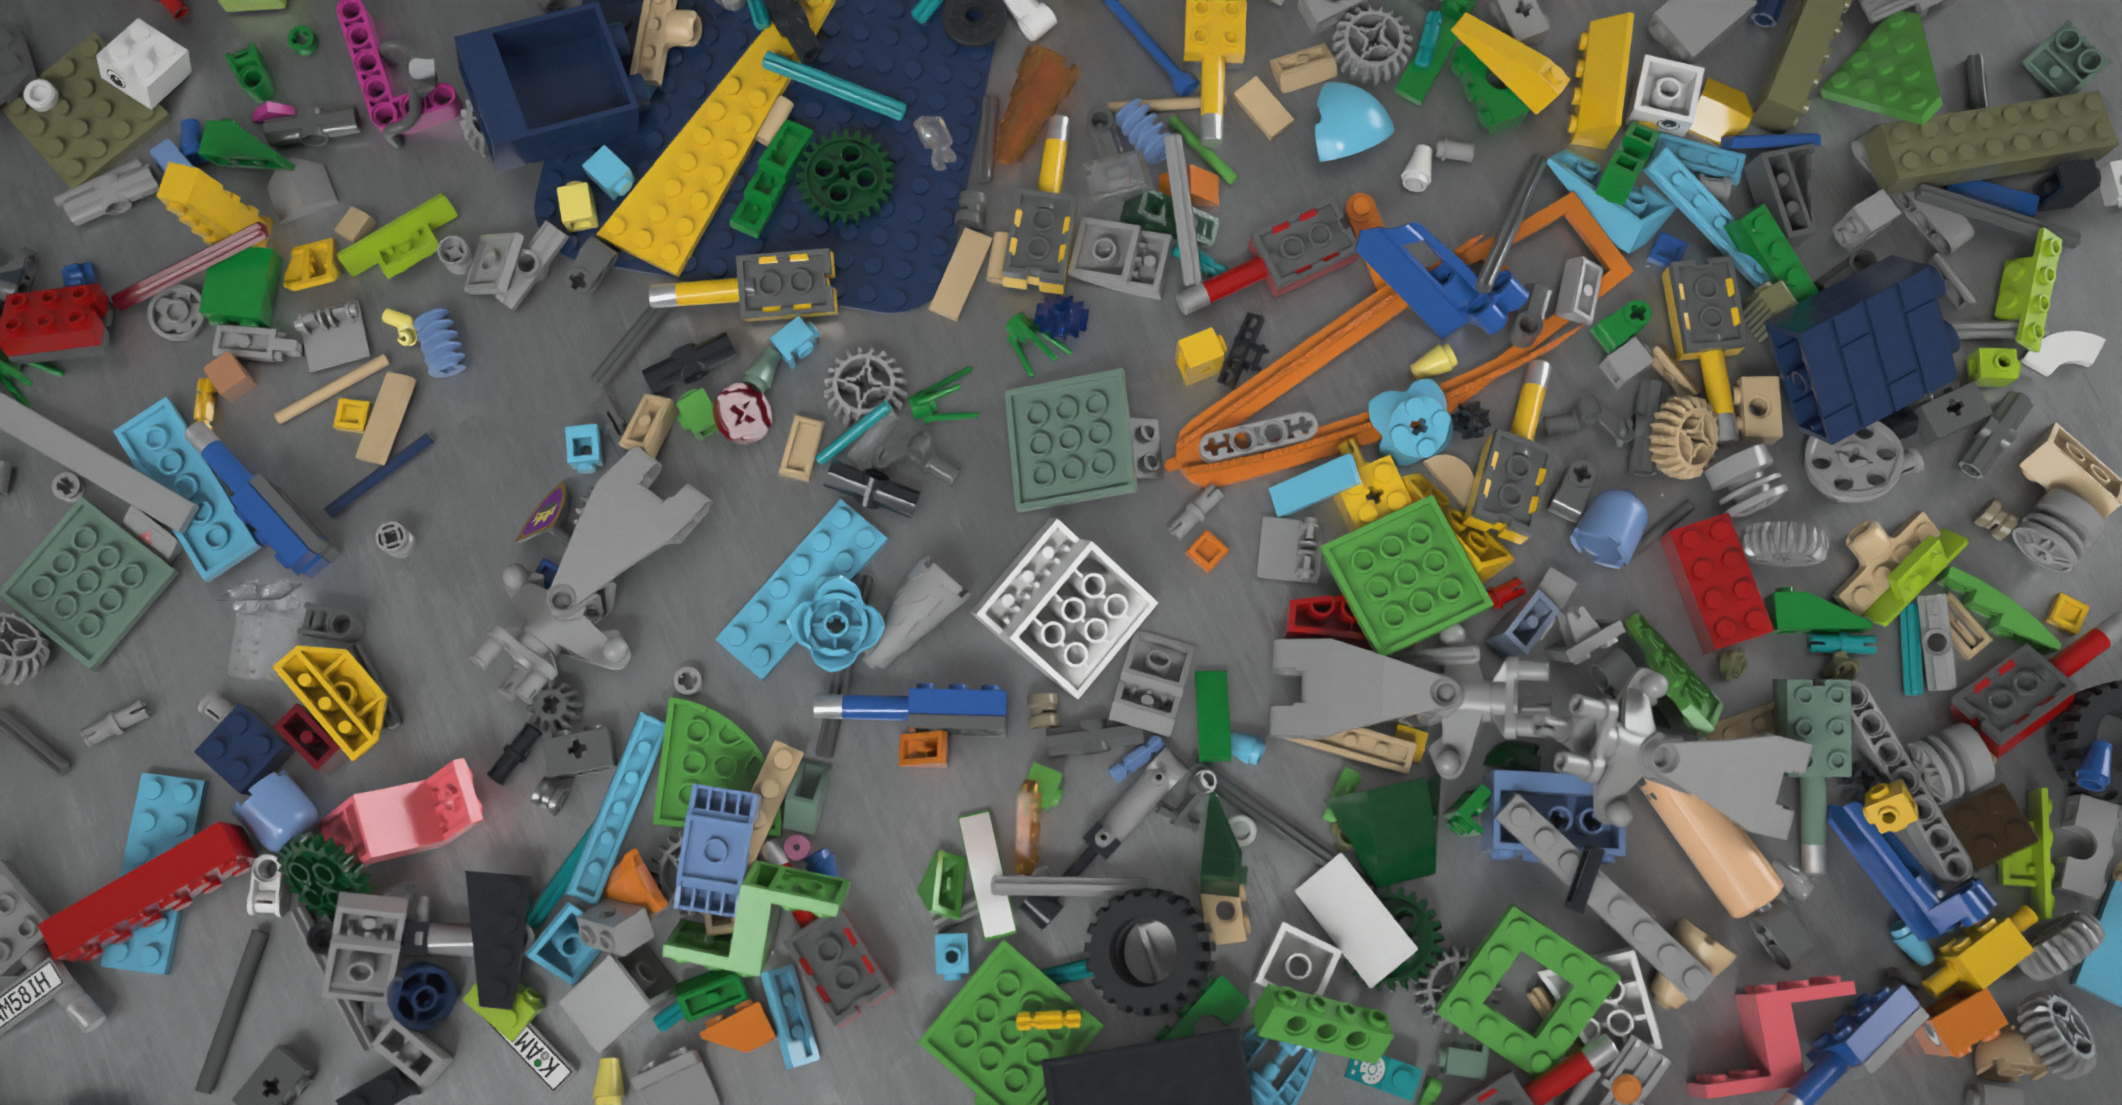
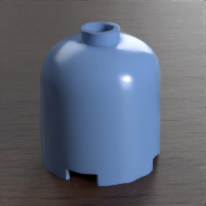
M1607 489L1601 491L1594 497L1571 534V543L1578 552L1582 553L1585 549L1594 555L1593 562L1608 568L1620 569L1623 563L1629 564L1648 525L1647 509L1638 499V496L1630 490Z
M285 769L281 770L279 776L276 772H273L261 779L248 790L252 796L243 804L239 800L236 801L231 809V813L266 849L273 852H278L292 836H296L299 832L304 835L308 831L312 832L318 821L315 806Z

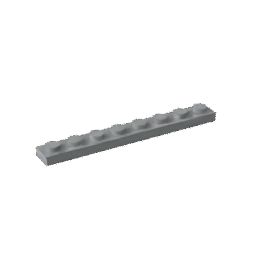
M1515 793L1494 818L1570 888L1582 852L1523 797ZM1600 869L1598 870L1587 905L1688 1000L1694 1002L1716 977Z

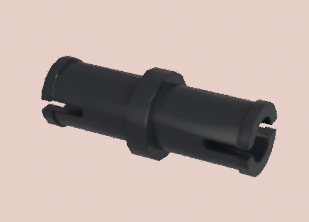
M528 722L524 724L525 726L511 744H506L503 747L504 753L490 771L486 773L492 780L502 786L520 763L524 764L527 760V753L543 735L540 730Z

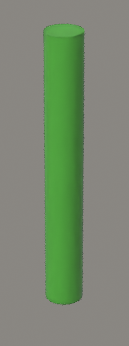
M1174 115L1169 120L1168 124L1178 134H1181L1182 138L1230 185H1233L1238 180L1239 176L1212 149L1201 145L1199 142L1200 138L1177 115Z

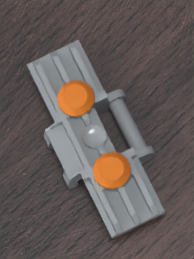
M1631 1034L1620 1049L1619 1057L1612 1060L1605 1072L1598 1069L1578 1082L1563 1105H1580L1597 1079H1599L1603 1086L1601 1090L1604 1094L1597 1105H1644V1100L1669 1067L1671 1060Z

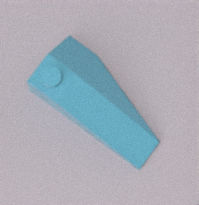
M1568 149L1549 157L1546 162L1570 193L1572 191L1575 192L1610 240L1619 249L1627 253H1631L1647 244L1677 207L1672 201L1646 185H1643L1642 189L1634 186L1624 206L1606 201L1603 197L1595 194L1604 174L1601 171L1600 165Z

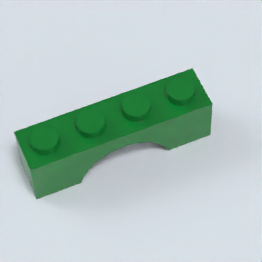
M1765 204L1744 211L1723 226L1737 250L1757 261L1767 273L1772 285L1782 280L1798 303L1819 293Z

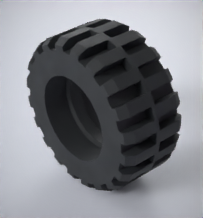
M2121 680L2099 684L2076 692L2073 705L2060 713V716H2056L2051 720L2050 728L2054 729V734L2048 735V745L2053 746L2054 753L2049 754L2051 762H2057L2060 768L2056 773L2061 780H2069L2068 788L2075 794L2084 793V795L2122 806V772L2111 766V783L2106 785L2104 791H2091L2077 784L2078 777L2075 774L2090 749L2092 741L2097 740L2098 728L2106 715H2112L2122 720Z
M1131 889L1125 891V894L1122 896L1116 895L1109 899V906L1101 907L1095 914L1099 919L1096 923H1090L1087 933L1092 935L1091 941L1084 942V952H1090V961L1085 962L1087 972H1093L1095 978L1091 980V983L1096 990L1101 989L1104 992L1102 998L1109 1004L1115 1003L1118 1010L1125 1013H1135L1136 1016L1165 1015L1179 1011L1184 1008L1185 1004L1194 1002L1199 997V990L1205 989L1210 980L1206 977L1209 971H1214L1215 961L1211 960V951H1216L1215 941H1210L1209 934L1213 931L1210 924L1202 920L1201 917L1204 914L1198 907L1192 906L1190 900L1184 896L1176 895L1172 891L1163 889ZM1146 920L1163 923L1172 933L1177 950L1176 961L1170 974L1164 980L1152 984L1141 982L1132 975L1127 967L1124 955L1125 942L1130 931L1138 923Z

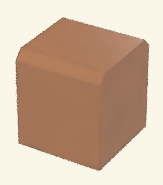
M229 352L223 353L204 366L203 371L216 390L231 403L257 386L242 362Z

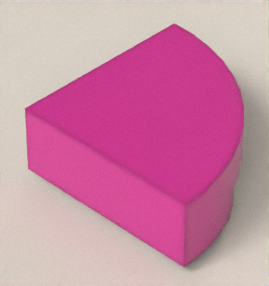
M266 101L251 113L252 123L264 124L266 119L295 115V109L291 105Z

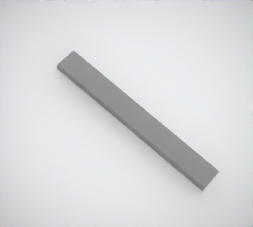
M0 392V429L177 532L185 533L198 511L199 505L7 394Z

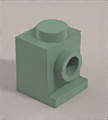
M1453 1041V1048L1439 1046L1437 1066H1441L1440 1073L1486 1080L1489 1047L1476 1045V1051H1473V1044Z

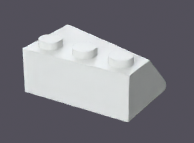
M1631 946L1592 955L1616 971L1621 976V979L1579 1034L1585 1046L1603 1034H1607L1617 1050L1620 1051L1632 1034L1654 1050L1663 1049L1662 1037L1637 951ZM1548 968L1537 971L1557 1002L1570 985V982Z

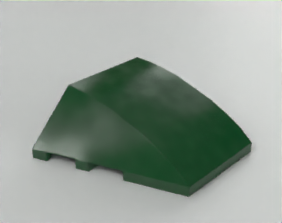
M1439 774L1323 799L1327 808L1332 810L1340 825L1338 827L1341 832L1346 834L1355 850L1354 854L1374 888L1426 877L1436 873L1441 776Z

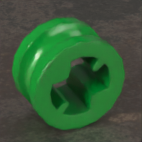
M296 26L290 30L287 37L289 46L299 55H310L318 48V37L309 27ZM301 36H305L307 41L303 46L298 40Z

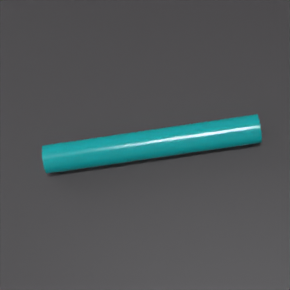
M884 400L816 455L817 461L821 465L826 464L891 412V405Z

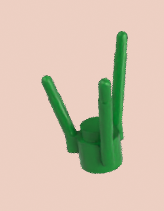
M1023 312L1013 316L1005 325V329L1010 334L1006 340L1013 346L1030 378L1034 377V372L1019 344L1020 342L1025 345L1032 340L1047 356L1056 362L1058 357L1036 335L1038 333L1067 355L1071 356L1073 354L1071 349L1040 327L1033 318L1028 319Z
M0 347V382L20 403L30 407L28 401L8 378L15 377L27 386H32L33 382L20 372L21 365H13ZM41 362L27 364L59 377L64 375L63 371Z
M968 366L924 390L915 392L916 395L909 396L908 399L915 420L923 418L925 424L933 421L978 418V412L933 414L934 411L938 410L936 399L960 390L961 385L956 384L938 392L935 391L970 373L973 368Z

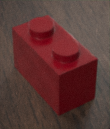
M296 703L273 725L290 745L318 772L330 775L348 757L306 706Z

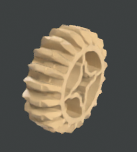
M1692 395L1675 396L1674 398H1669L1667 403H1662L1660 405V412L1654 413L1655 422L1650 424L1652 434L1648 436L1651 439V445L1648 450L1653 452L1651 461L1657 463V470L1662 471L1664 475L1671 478L1687 480L1700 477L1702 471L1709 468V463L1715 462L1714 452L1719 450L1717 441L1719 440L1718 429L1720 426L1716 424L1718 414L1713 412V405L1707 404L1706 399L1693 397Z

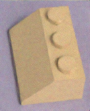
M2056 421L2021 459L2019 464L2021 471L2030 481H2037L2045 488V492L2051 489H2061L2075 494L2094 507L2103 520L2122 504V479Z

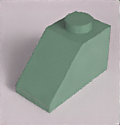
M801 759L786 797L783 828L815 834L824 807L832 771L831 764Z

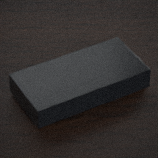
M1588 844L1584 846L1564 903L1565 908L1584 913L1605 853L1604 849Z

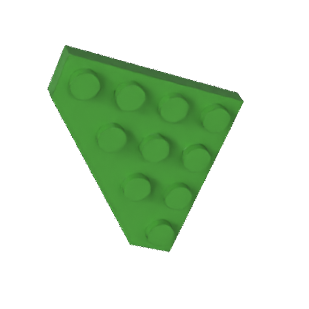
M1900 11L1885 18L1820 88L1822 98L1924 126L1943 103L1920 14Z
M1636 610L1624 622L1627 626L1626 632L1638 643L1645 654L1644 660L1650 668L1666 677L1668 681L1666 694L1684 714L1682 720L1686 726L1695 734L1699 731L1704 737L1715 729L1724 704L1646 618Z

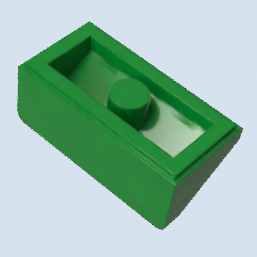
M725 969L710 970L675 985V996L687 1023L750 999L743 977L734 971Z

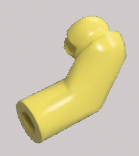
M391 308L385 309L382 321L397 327L399 334L397 340L401 345L413 346L418 340V332L413 327L414 318Z

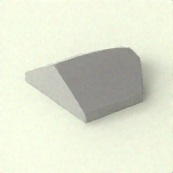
M297 157L287 159L295 165L294 171L275 170L266 187L282 225L339 202L325 166Z

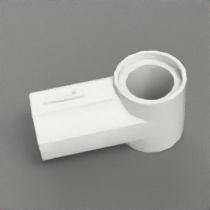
M1002 0L1006 9L1017 20L1023 34L1032 42H1035L1057 24L1055 15L1043 2L1038 3L1036 0Z

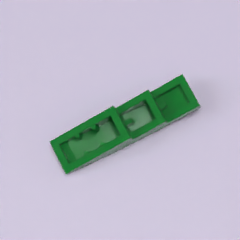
M788 119L784 121L758 161V170L745 188L744 199L730 219L731 228L758 239L786 191L798 167L797 163L803 157L802 152L806 151L813 136V130Z

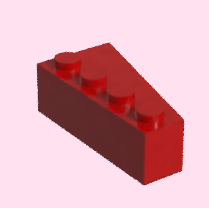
M1327 595L1290 600L1286 609L1283 639H1334L1373 651L1343 595ZM1414 644V645H1412V646H1410V647H1408V648H1406V649H1404V650L1413 649L1416 644Z

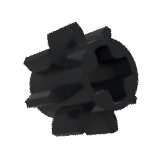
M1480 401L1470 402V404H1458L1460 411L1451 415L1454 425L1453 431L1462 433L1463 440L1473 437H1484L1483 430L1492 425L1489 422L1490 410L1480 408Z
M1855 761L1852 762V777H1843L1842 781L1838 782L1837 785L1843 786L1846 791V798L1857 795L1859 802L1865 801V793L1877 785V782L1882 780V777L1875 774L1873 764L1862 768V763ZM1856 778L1862 779L1863 784H1857Z

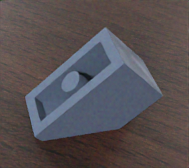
M1536 589L1501 618L1485 641L1505 660L1507 657L1520 658L1526 656L1561 610L1540 589Z

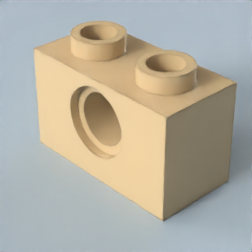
M1779 376L1740 377L1731 386L1739 433V441L1736 444H1774L1783 437ZM1749 405L1757 407L1760 416L1753 415L1749 410Z
M1237 875L1197 881L1199 906L1204 914L1201 918L1204 922L1210 924L1213 931L1209 934L1210 941H1215V946L1247 941L1246 935L1251 934V926L1248 914L1243 915L1241 902L1246 901L1244 883L1238 882ZM1219 902H1227L1232 906L1233 915L1229 920H1222L1217 916L1216 906Z

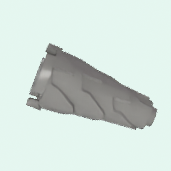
M925 553L917 560L916 566L882 617L885 624L882 636L873 647L862 651L865 655L861 659L875 671L878 667L885 669L901 653L904 654L922 636L933 630L945 617L965 603L972 595L967 589L960 595L959 593L963 589L962 585L934 560L927 566L926 563L930 557Z

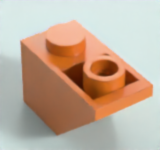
M752 999L734 1007L736 1013L726 1019L721 1014L705 1023L707 1029L699 1032L704 1040L745 1053L752 1052L778 1038L774 1023L763 1001L754 1003Z

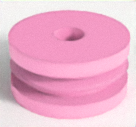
M792 835L784 843L785 855L793 861H802L810 854V842L801 835ZM797 845L800 846V849L798 851L795 850V847Z

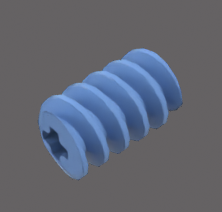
M1137 98L1118 111L1114 118V123L1119 127L1122 126V134L1128 136V142L1131 145H1135L1136 153L1142 154V161L1145 164L1155 165L1167 158L1164 138L1170 135V132L1160 135L1164 124L1158 123L1153 125L1152 123L1157 119V115L1152 113L1146 116L1150 105L1144 104L1139 106L1141 98Z
M449 308L427 311L419 316L413 324L414 329L418 332L417 339L422 343L420 349L425 354L424 361L429 365L427 371L430 376L435 378L451 377L463 372L467 368L466 365L458 364L465 359V354L455 353L461 349V343L457 341L451 342L458 337V332L449 330L455 325L452 319H445L451 315Z

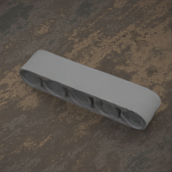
M1879 124L1873 126L1851 144L1853 154L1874 179L1875 176L1863 140ZM1914 191L1889 194L1939 253L1948 256L1973 238L1974 229L1963 215L1916 201L1914 199Z

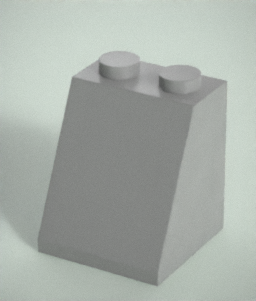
M1668 0L1653 14L1647 27L1652 37L1660 41L1669 51L1673 61L1692 65L1738 31L1757 2L1755 0Z
M644 943L626 956L610 954L559 1003L566 1011L568 1018L575 1022L585 1035L588 1044L600 1054L620 1042L675 996V985L677 982L647 943Z

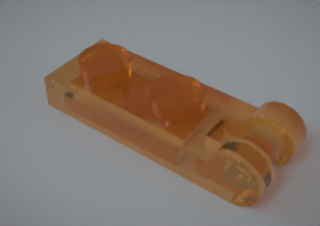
M1028 779L1024 780L1017 792L1015 869L1021 876H1030L1041 858V851L1035 846V842L1039 841L1041 833V823L1036 822V812H1040L1042 794L1037 793L1038 781Z

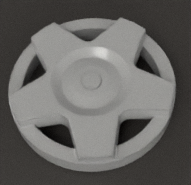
M181 284L173 285L157 293L152 298L147 312L151 328L159 336L170 341H187L194 338L207 320L199 313L202 295L192 287ZM176 292L173 299L164 298L168 294ZM192 294L197 298L199 304L192 303ZM156 310L162 315L157 323L155 320ZM174 330L178 332L176 335L168 334Z

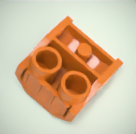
M637 848L626 853L621 862L611 870L603 891L605 898L645 907L650 922L666 910L669 904L655 883Z

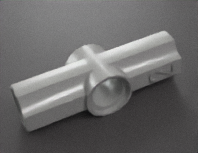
M147 164L121 176H103L94 182L93 188L63 200L62 205L71 222L78 226L104 214L119 215L128 211L132 207V202L158 192L161 181L154 168Z
M546 220L527 247L519 251L507 292L492 295L516 311L535 283L542 281L547 276L549 264L569 237ZM535 259L534 268L527 272V263Z
M1944 593L1917 596L1928 691L1957 689L1947 595ZM1934 633H1940L1946 637L1947 645L1943 650L1934 651L1928 647V637Z

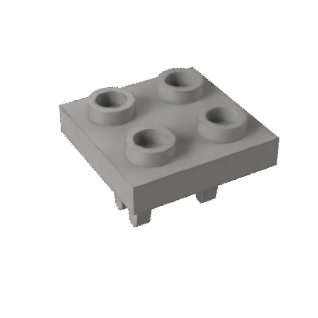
M1567 606L1565 609L1567 612L1566 618L1561 612L1555 617L1562 639L1544 650L1549 660L1561 661L1563 663L1573 662L1575 665L1591 657L1590 652L1598 647L1604 649L1618 642L1617 636L1626 632L1620 620H1594L1584 607L1579 606L1575 610L1572 606Z

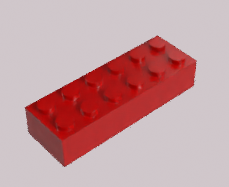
M219 821L37 925L55 960H69L70 962L84 960L85 963L102 956L104 954L103 949L113 943L114 945H119L133 938L132 932L143 926L144 928H149L160 923L164 919L162 915L172 909L179 911L193 903L192 898L200 893L209 894L223 886L221 881L233 876L235 878L249 872L252 869L251 864L259 856L243 826Z

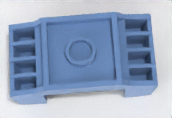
M693 784L685 820L673 908L735 918L740 885L747 871L754 821L759 819L761 796L759 794Z

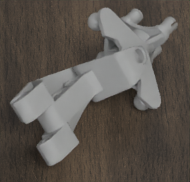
M634 446L596 482L573 531L553 583L548 590L545 589L543 574L529 571L518 563L505 567L502 575L504 590L525 624L521 629L494 625L488 631L487 639L469 656L470 660L482 670H486L503 649L507 650L516 662L514 665L515 669L497 687V690L504 697L507 695V699L512 702L516 696H519L527 703H531L547 682L551 683L558 675L554 661L558 654L612 670L625 668L631 661V651L619 630L599 631L594 626L613 610L616 584L612 580L659 548L668 544L682 543L707 514L712 505V500L687 483L673 498L669 496L663 501L648 490L660 474L663 465L639 447Z
M1456 624L1440 632L1435 648L1472 645L1466 629ZM1334 639L1274 640L1272 673L1302 676L1301 703H1294V706H1275L1270 704L1269 736L1284 739L1324 740L1338 733L1393 719H1398V722L1413 728L1442 723L1443 735L1429 747V751L1438 774L1444 779H1457L1466 768L1485 722L1494 721L1505 739H1517L1518 736L1548 737L1535 734L1532 731V723L1541 726L1544 723L1533 720L1534 717H1522V715L1543 713L1552 716V709L1550 707L1552 706V696H1523L1518 691L1517 683H1519V680L1549 682V660L1523 661L1519 657H1507L1495 677H1484L1479 662L1474 664L1444 665V673L1436 674Z
M1639 667L1631 673L1615 700L1599 698L1597 700L1581 694H1575L1570 700L1569 710L1572 712V715L1580 717L1556 718L1538 713L1533 718L1535 721L1544 723L1543 726L1532 723V731L1535 734L1553 737L1556 741L1566 745L1573 753L1571 754L1566 751L1558 752L1554 759V769L1559 773L1575 775L1582 781L1593 783L1594 815L1603 824L1624 827L1632 821L1633 810L1628 804L1631 800L1628 791L1641 778H1645L1684 794H1693L1735 822L1734 826L1740 829L1784 840L1788 839L1795 811L1791 810V806L1777 803L1776 801L1784 772L1797 775L1806 773L1813 747L1811 744L1760 731L1759 736L1707 740L1703 736L1654 725L1651 707L1657 704V698H1661L1666 694L1668 681L1662 674L1654 673L1645 667Z

